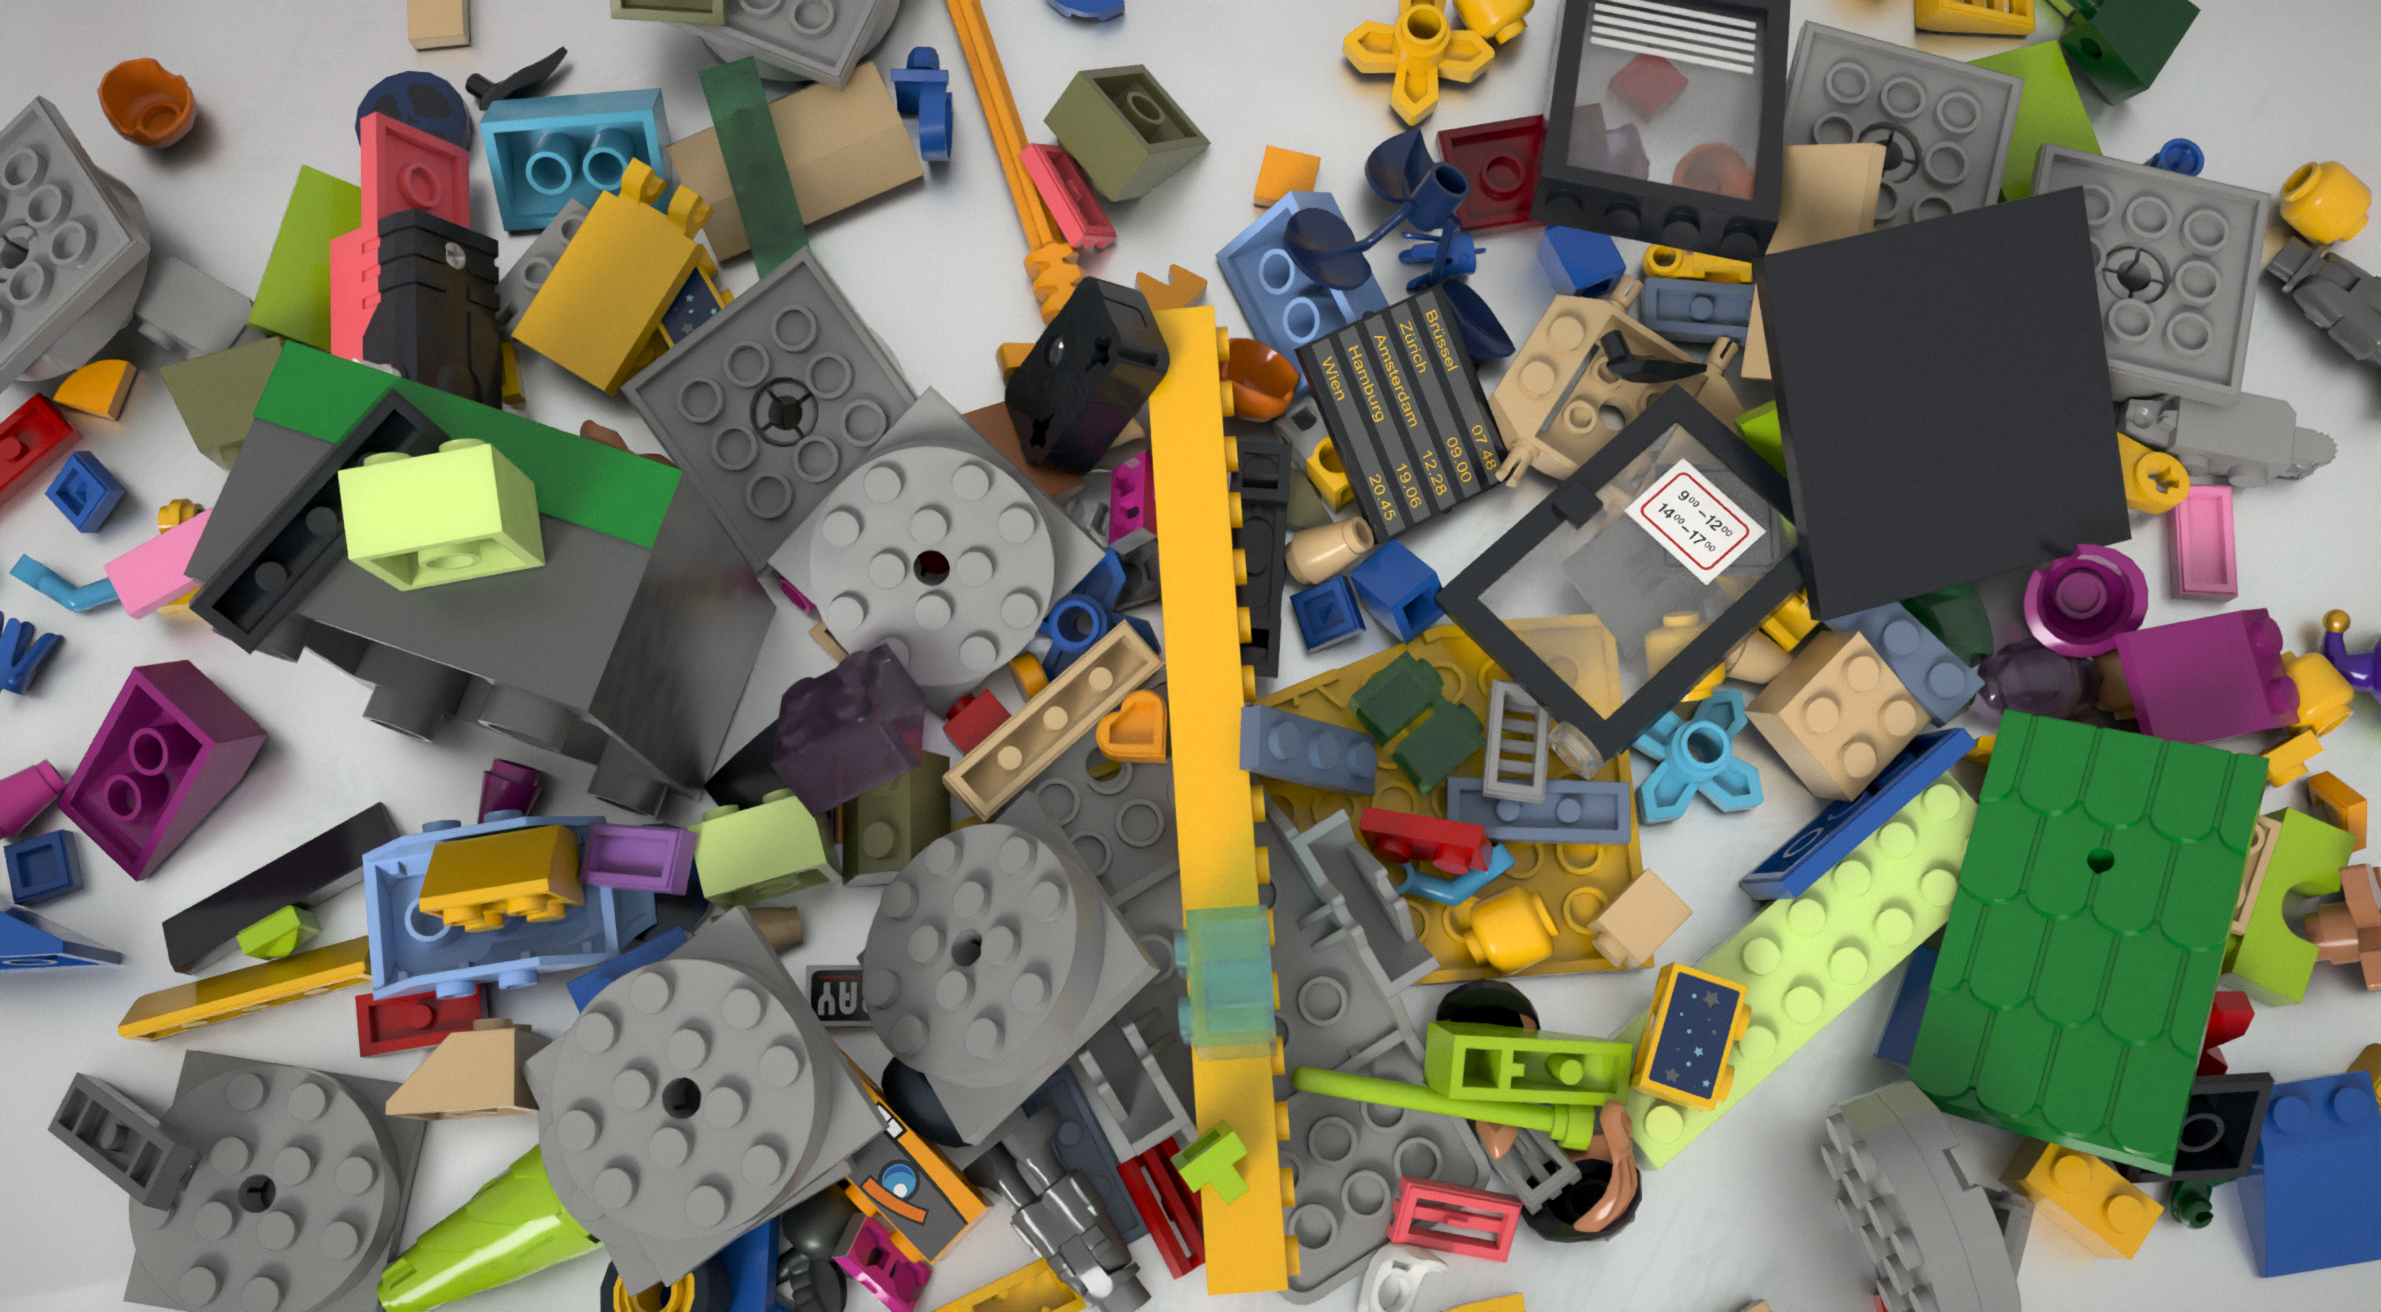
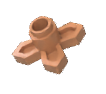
M2367 863L2340 867L2339 873L2346 901L2320 905L2318 912L2304 914L2306 938L2308 942L2320 947L2316 962L2330 960L2333 965L2361 961L2368 991L2381 990V867L2372 868L2371 864Z

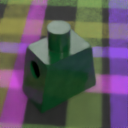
M2065 0L2076 12L2060 34V43L2104 97L2114 106L2150 88L2201 10L2188 0Z

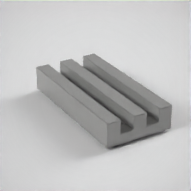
M1465 1118L1487 1159L1532 1215L1542 1208L1541 1203L1548 1198L1554 1200L1562 1194L1561 1189L1568 1183L1574 1185L1582 1179L1578 1167L1565 1151L1559 1147L1555 1139H1549L1546 1131L1526 1128L1559 1169L1550 1176L1517 1135L1511 1149L1539 1183L1532 1190L1506 1156L1501 1160H1495L1491 1157L1485 1142L1476 1129V1120Z

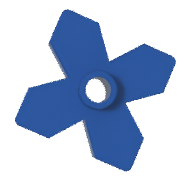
M1105 548L1107 554L1072 589L1071 595L1067 594L1053 606L1051 612L1042 620L1037 630L1050 634L1053 640L1042 663L1049 684L1124 619L1157 655L1161 653V647L1148 620L1113 612L1129 580L1120 555L1113 548ZM1084 612L1090 613L1093 620V629L1089 635L1081 633L1077 628V619Z

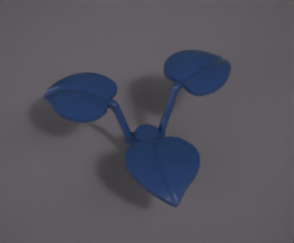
M1413 129L1382 142L1372 151L1365 162L1364 170L1367 181L1376 194L1386 201L1402 204V207L1369 236L1355 242L1352 230L1341 218L1324 209L1307 208L1296 212L1288 220L1281 237L1287 254L1302 273L1327 288L1348 291L1361 287L1372 274L1371 266L1362 252H1366L1405 218H1408L1415 228L1424 232H1431L1434 229L1442 228L1441 239L1427 286L1429 288L1441 283V275L1453 233L1461 224L1460 219L1454 213L1470 195L1471 185L1466 175L1454 165L1446 162L1434 163L1425 146L1421 129ZM1450 279L1443 283L1442 288L1470 358L1485 359L1511 356L1516 349L1508 334L1484 300L1473 289L1458 280Z

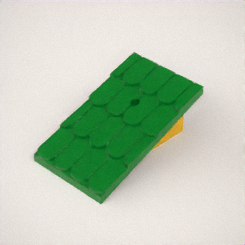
M2004 709L1979 796L1980 804L1960 870V881L1929 986L1930 994L1908 1067L1909 1075L1907 1079L1912 1080L1938 1107L1940 1112L2172 1177L2268 778L2270 758L2244 753L2233 754L2228 750L2174 740L2164 741L2163 738L2105 727L2100 729L2094 725L2041 715L2036 717L2030 713Z

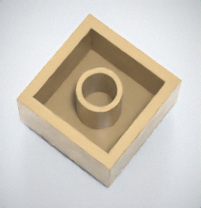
M1821 631L1743 710L1746 716L1815 797L1853 802L1932 720L1860 631Z

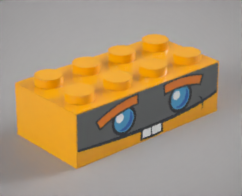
M835 1042L890 1126L852 1154L859 1170L846 1177L851 1184L844 1192L867 1216L871 1218L875 1214L879 1217L882 1214L893 1225L895 1230L889 1235L890 1240L914 1264L919 1260L922 1262L926 1260L930 1265L943 1261L996 1205L977 1186L969 1182L962 1170L933 1141L916 1133L893 1111L886 1101L883 1090Z

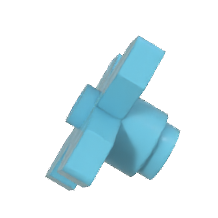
M1740 690L1713 692V696L1699 700L1687 722H1684L1670 710L1631 746L1660 762L1636 789L1641 818L1644 823L1651 824L1678 820L1684 815L1697 789L1724 813L1752 809L1763 803L1764 797L1758 769L1732 755L1731 741L1748 723L1747 716L1743 712L1745 707ZM1688 749L1697 755L1698 761L1691 756Z

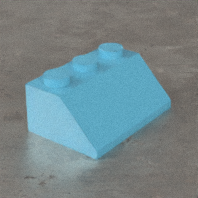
M661 88L492 101L479 122L504 231L546 228L571 198H574L591 210L603 190L618 197L621 191L623 174L633 157L652 167L656 171L655 175L668 184L657 201L651 205V207L668 216L669 204L673 197L672 160L665 146L671 144Z

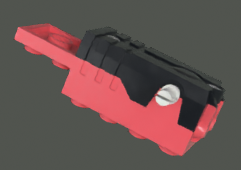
M374 112L361 118V227L330 240L331 354L531 420L528 412L511 408V405L504 404L502 401L500 321L496 320V313L500 311V294L495 293V286L499 284V267L495 266L494 259L499 257L498 240L470 230L469 151L379 112Z

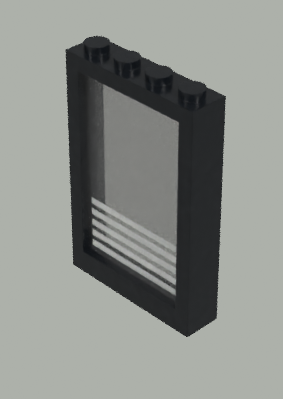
M1560 0L1529 220L1753 263V257L1765 255L1779 221L1791 0Z

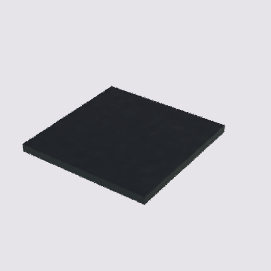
M2083 186L2065 188L1752 258L1811 620L1823 622L2073 555L2077 544L2108 546L2132 539Z

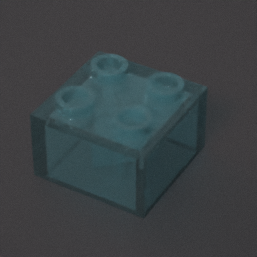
M1267 905L1185 910L1186 929L1174 930L1176 969L1179 970L1180 980L1189 979L1190 996L1178 997L1180 1038H1183L1184 1045H1193L1199 1061L1278 1056Z

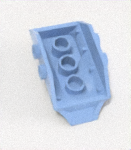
M501 810L485 814L484 823L461 826V821L439 820L425 823L422 825L423 833L401 836L362 855L373 1000L436 991L437 999L462 998L476 994L475 984L499 981V989L524 988L537 985L538 974L608 963L621 956L622 950L636 936L657 924L654 892L594 887L583 884L585 905L565 908L566 917L560 920L530 923L527 922V915L503 918L504 928L477 933L465 932V926H444L442 918L420 912L419 896L435 844L561 824L578 833L582 867L591 822L607 823L605 816L523 817L520 810Z

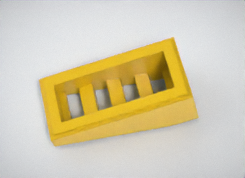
M1914 0L1915 26L1919 29L1936 32L2030 35L2036 30L2034 0H2009L2010 13L2004 12L2003 0H1986L1987 8H1984L1983 0H1964V3H1961V0Z

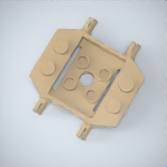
M1628 274L1621 276L1619 283L1608 300L1557 294L1488 399L1505 447L1510 451L1499 470L1495 473L1497 479L1502 482L1512 467L1516 465L1505 485L1517 487L1519 480L1528 466L1531 465L1544 474L1565 481L1622 431L1612 430L1602 423L1599 416L1601 406L1612 405L1620 409L1625 417V427H1627L1675 383L1680 385L1738 436L1733 418L1746 413L1723 374L1734 355L1738 352V345L1733 341L1720 357L1730 339L1718 337L1704 362H1699L1628 316V309L1643 289L1642 283L1637 279L1624 296L1625 290L1634 278ZM1620 330L1632 354L1641 356L1653 355L1661 359L1708 364L1707 370L1687 378L1661 383H1633L1621 380L1607 370L1606 363L1609 360L1600 343V339L1608 332ZM1595 343L1599 346L1598 351L1546 432L1543 431L1540 427ZM1677 424L1637 490L1629 487V484L1656 441L1595 494L1604 503L1600 511L1608 516L1593 539L1627 514L1624 510L1654 484L1655 466H1674L1682 458L1692 466H1723L1724 464Z

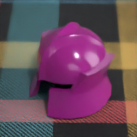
M2077 544L2073 555L2053 560L2047 569L2035 568L2028 582L2024 598L2025 620L2033 636L2047 648L2061 655L2077 658L2098 656L2116 648L2114 635L2138 630L2143 623L2148 609V587L2141 569L2131 558L2116 549L2096 544Z

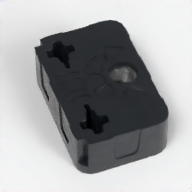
M1091 276L1085 277L1072 292L1071 297L1058 315L1053 318L1037 340L1036 345L1020 367L1010 377L1005 390V403L1022 443L1021 446L1026 460L1030 465L1081 477L1086 476L1165 377L1170 364L1169 350L1142 291Z

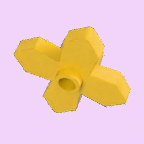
M1399 0L1398 20L1395 26L1366 20L1344 37L1342 52L1361 73H1396L1390 105L1410 126L1416 125L1437 108L1439 100L1438 77L1470 83L1492 66L1495 51L1476 30H1450L1449 22L1444 16L1446 0Z

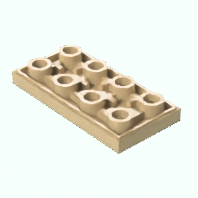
M1876 143L1783 146L1779 221L1765 255L1873 231L1887 147ZM1755 285L1740 377L1772 381L1757 285Z

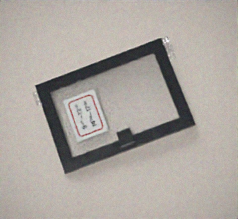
M1675 383L1434 596V604L1558 723L1547 735L1549 743L1568 767L1579 776L1589 780L1618 754L1622 755L1806 587L1789 482L1680 385Z

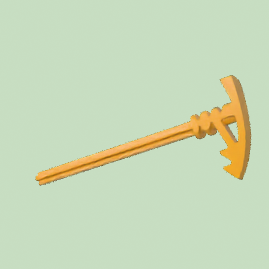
M945 0L1030 247V254L1025 258L1023 264L1027 275L1035 280L1032 285V291L1035 298L1044 303L1040 309V314L1043 322L1049 325L1069 300L1078 284L1086 277L1084 269L1076 264L1079 258L1077 248H1072L1069 242L1065 243L1062 240L1054 216L1019 157V154L1029 145L980 0ZM1171 264L1168 273L1170 285H1166L1143 272H1138L1134 288L1142 291L1151 310H1163L1195 306L1205 294L1208 282L1206 279L1176 264ZM1002 343L998 347L995 358L1005 386H1007L1010 377L1020 367L1036 343Z

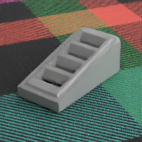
M1493 679L1488 690L1482 797L1543 804L1545 801L1551 716L1514 681ZM1503 710L1533 714V722L1503 718ZM1501 730L1532 734V742L1501 738ZM1500 751L1530 754L1531 763L1499 759ZM1498 771L1531 775V784L1527 786L1497 782Z

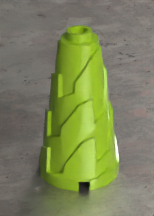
M539 1142L530 1151L509 1165L508 1169L484 1184L469 1202L417 1237L416 1244L384 1266L381 1272L382 1280L377 1284V1294L381 1304L388 1312H427L448 1302L458 1301L473 1294L533 1275L559 1262L583 1256L596 1249L605 1247V1244L585 1230L560 1202L546 1173Z

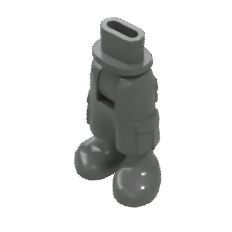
M2293 235L2265 268L2285 282L2281 290L2289 297L2293 296L2297 304L2305 311L2304 315L2308 319H2311L2319 327L2326 328L2329 336L2358 361L2361 359L2365 360L2370 356L2381 367V277H2374L2351 261L2332 252L2326 253L2321 258L2320 256L2326 250V247L2320 244L2314 250Z
M1051 1101L962 1171L971 1184L977 1187L990 1188L1012 1207L1016 1213L1011 1216L1012 1221L1009 1224L1030 1247V1251L1040 1259L1044 1257L1047 1261L1046 1263L1057 1275L1061 1283H1065L1075 1293L1083 1297V1302L1088 1309L1097 1305L1101 1312H1135L1152 1297L1135 1275L1141 1268L1137 1262H1134L1126 1269H1123L1132 1261V1255L1120 1232L1107 1214V1206L1102 1195L1098 1194L1093 1183L1082 1169L1077 1170L1073 1168L1067 1173L1058 1160L1052 1145V1139L1061 1125L1062 1115L1057 1106ZM1017 1161L1037 1180L1044 1189L1043 1193H1040L1038 1196L1034 1193L1019 1172Z

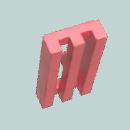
M1030 143L1019 154L1021 161L1072 248H1078L1083 244L1085 248H1092L1096 245L1098 249H1105L1117 238L1116 231L1073 157L1064 152L1061 146Z
M1401 1175L1398 1186L1402 1190L1400 1199L1395 1198L1392 1211L1395 1214L1394 1223L1388 1222L1385 1233L1391 1242L1507 1262L1523 1205L1516 1196ZM1417 1198L1498 1212L1504 1215L1503 1218L1417 1203ZM1412 1218L1455 1227L1498 1233L1496 1241L1413 1227L1410 1224Z

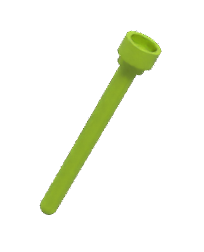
M1308 1066L1297 1067L1291 1075L1292 1085L1302 1092L1546 1131L1549 1139L1557 1140L1559 1147L1586 1151L1593 1135L1594 1105L1551 1103L1550 1106L1527 1102L1448 1099L1429 1086Z

